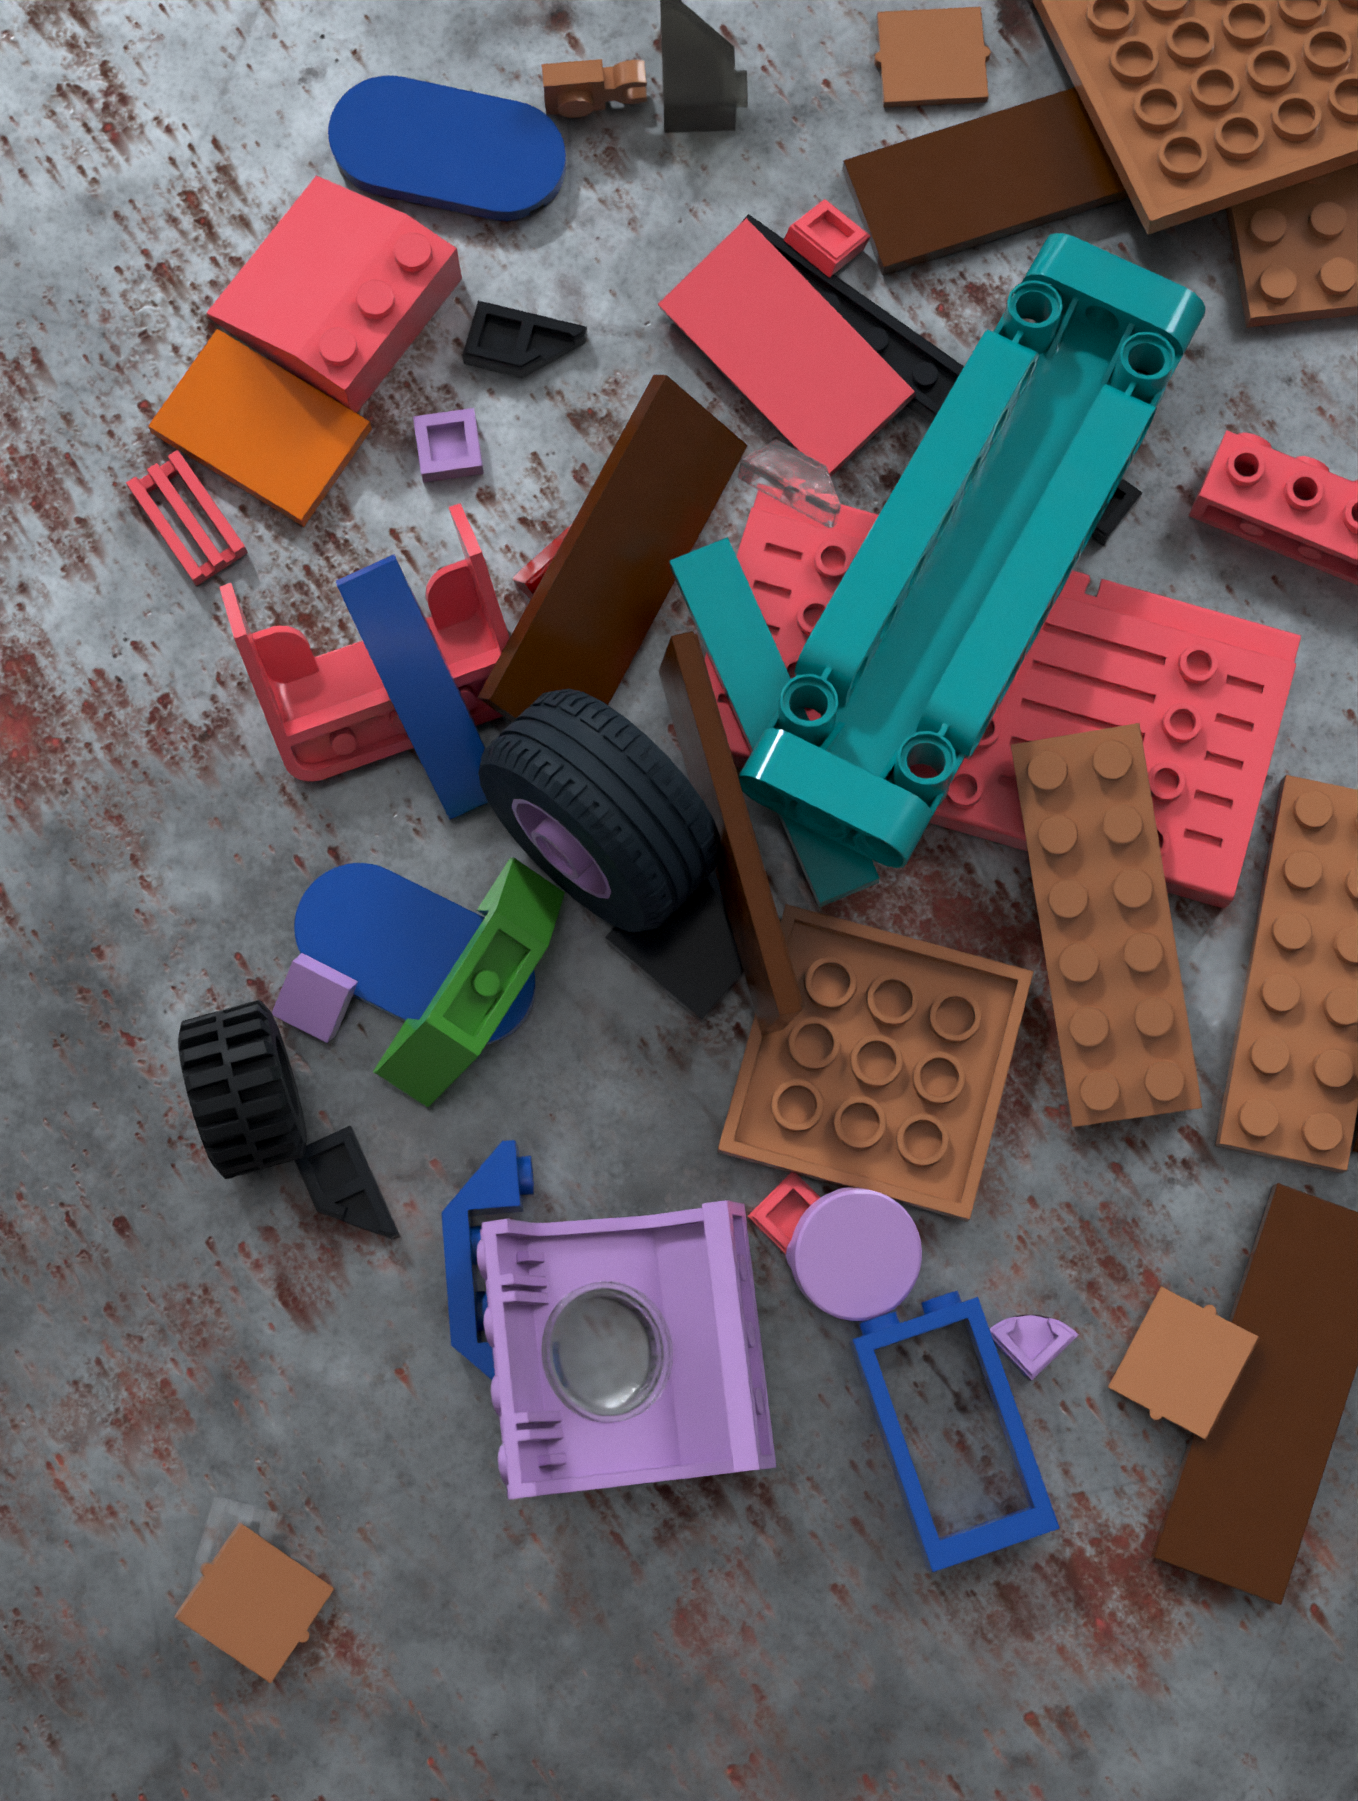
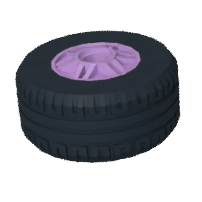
M563 689L543 693L482 754L478 772L480 786L488 803L507 831L528 856L558 886L589 911L615 927L629 932H640L658 928L717 868L721 837L715 820L690 781L645 733L619 712L584 692Z

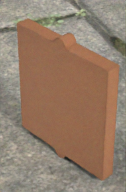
M981 7L877 12L879 52L875 54L874 64L881 69L883 108L987 103L989 96L986 62L990 58L991 50L989 47L984 46Z
M1161 1286L1108 1388L1150 1410V1416L1154 1421L1158 1422L1164 1418L1207 1441L1260 1338L1218 1316L1217 1310L1213 1305H1206L1202 1308Z
M239 1522L213 1561L201 1565L200 1572L202 1577L174 1617L271 1684L298 1642L304 1643L309 1639L310 1635L307 1629L335 1588Z

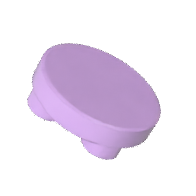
M844 1186L822 1196L804 1212L787 1246L786 1259L800 1291L815 1307L839 1319L866 1321L889 1313L908 1296L919 1275L922 1247L919 1232L913 1219L899 1203L873 1190Z

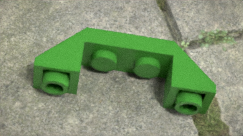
M510 857L476 910L485 916L482 923L419 1020L406 1019L373 1073L420 1104L429 1107L479 1057L547 950L565 892L516 858Z

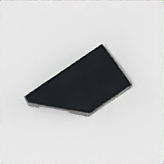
M478 300L462 355L463 363L524 378L584 345L587 340L588 331L586 326Z
M347 1126L306 1145L304 1157L294 1161L317 1212L391 1240L401 1236L351 1126Z

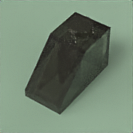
M660 0L664 133L735 131L736 108L748 107L747 70H735V47L681 0Z

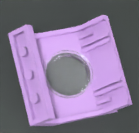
M724 1200L704 1203L702 1208L662 1214L550 1223H531L512 1219L482 1222V1229L480 1230L481 1240L477 1246V1262L480 1273L486 1283L488 1308L484 1314V1330L487 1341L493 1351L495 1376L491 1383V1398L494 1410L500 1419L502 1445L498 1453V1466L501 1479L507 1486L508 1500L777 1468L744 1204Z

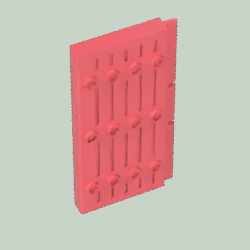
M761 481L754 506L751 507L741 539L737 559L792 679L796 676L794 672L807 639L879 515ZM1073 570L978 746L969 759L964 757L950 783L947 797L938 805L929 823L1028 852L1011 744L1140 723L1167 892L1225 909L1233 901L1297 664L1294 662L1301 635L1105 579H1101L1095 597L1085 594L1086 587L1090 583V575ZM706 652L704 660L734 765L743 768L751 751ZM808 707L804 708L810 721L822 717L816 710ZM914 764L909 767L910 771L917 777L927 779L938 776L936 770L925 764Z

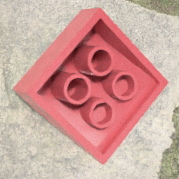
M316 175L207 311V316L273 363L357 413L462 280L457 248L409 215Z

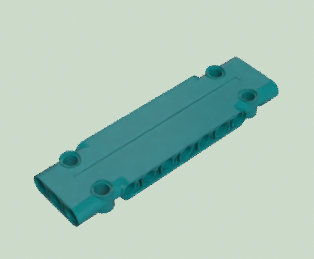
M1054 233L1047 237L1022 282L1016 285L1010 292L1005 312L994 331L987 329L980 338L807 639L794 672L796 676L790 679L782 688L779 706L738 775L743 793L757 803L875 862L892 868H903L907 864L938 805L947 797L950 783L964 757L969 759L978 746L1144 440L1156 413V406L1162 401L1170 378L1206 314V307L1196 293L1065 233ZM1023 319H1032L1038 323L1026 322ZM1134 370H1143L1150 375L1139 374ZM808 707L816 710L822 717L806 721L795 716L793 711L798 708ZM914 764H925L936 770L938 776L927 779L917 777L910 771L909 767Z

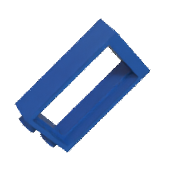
M958 1290L922 1302L921 1306L925 1314L923 1316L900 1323L895 1311L860 1323L859 1326L863 1336L852 1339L849 1342L927 1571L936 1572L1060 1529L979 1298L976 1297L962 1302ZM964 1320L1029 1507L939 1538L874 1351Z

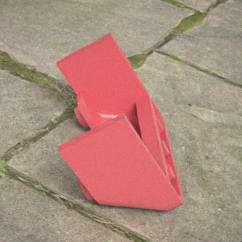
M459 503L450 506L449 510L465 559L439 569L430 578L426 586L425 595L432 616L426 618L477 726L502 717L500 713L480 700L478 695L509 640V634L483 553L462 505ZM232 583L219 587L234 640L284 766L293 777L309 782L320 781L414 748L363 640L314 657L307 638L293 627L273 626L251 634Z

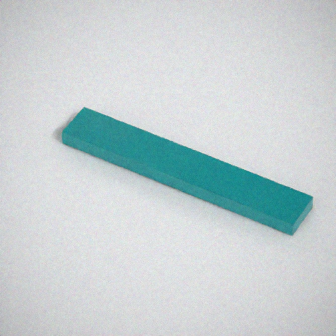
M726 537L674 558L669 562L671 572L752 753L779 706L782 688L791 678L729 538ZM798 708L793 711V714L799 719L810 721L804 708ZM778 813L819 908L879 883L880 877L871 859Z

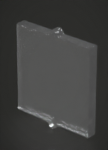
M1233 898V901L1219 912L1181 967L1180 974L1184 998L1206 1013L1205 1019L1207 1022L1215 1023L1218 1021L1236 1033L1258 915Z

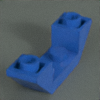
M515 1140L502 1141L441 1212L451 1346L491 1380L495 1376L493 1351L489 1343L482 1342L481 1331H485L484 1314L488 1308L486 1291H478L476 1265H478L477 1246L481 1240L480 1230L482 1225L473 1226L472 1216L524 1212L523 1195H534L531 1155L519 1156V1147Z

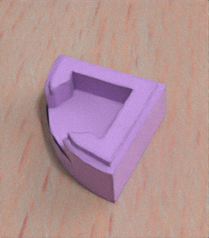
M1040 1315L1014 1316L989 1328L997 1348L1029 1381H1032L1079 1335L1065 1323Z

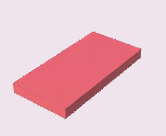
M747 218L658 303L660 309L826 481L916 396L915 391Z

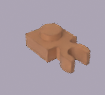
M602 59L541 64L546 115L560 114L568 118H579L590 114L592 111L606 110V101H617L623 104H637L647 101L645 61L627 60L613 67H603Z

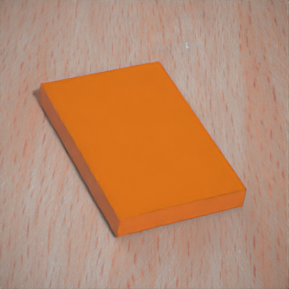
M216 329L148 425L151 433L303 527H305L372 430L369 420L219 329Z

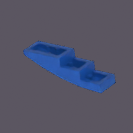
M395 554L336 580L337 587L449 820L488 803L480 786L478 775L481 757L486 747Z

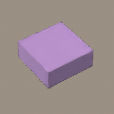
M474 408L413 416L423 483L484 474Z
M301 953L291 963L272 1014L284 1022L328 1043L337 1035L358 981Z

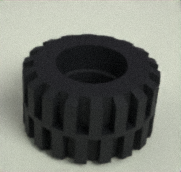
M255 1000L181 1022L178 1050L184 1083L201 1141L214 1168L224 1179H230L303 1158L307 1134L297 1086L279 1028L273 1014L260 1000Z

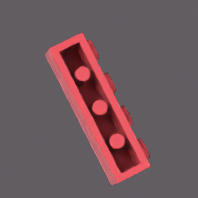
M1226 430L1188 516L1358 586V480L1350 481L1329 472V468L1324 463L1306 456L1294 458L1274 450L1267 440L1251 433L1235 434Z

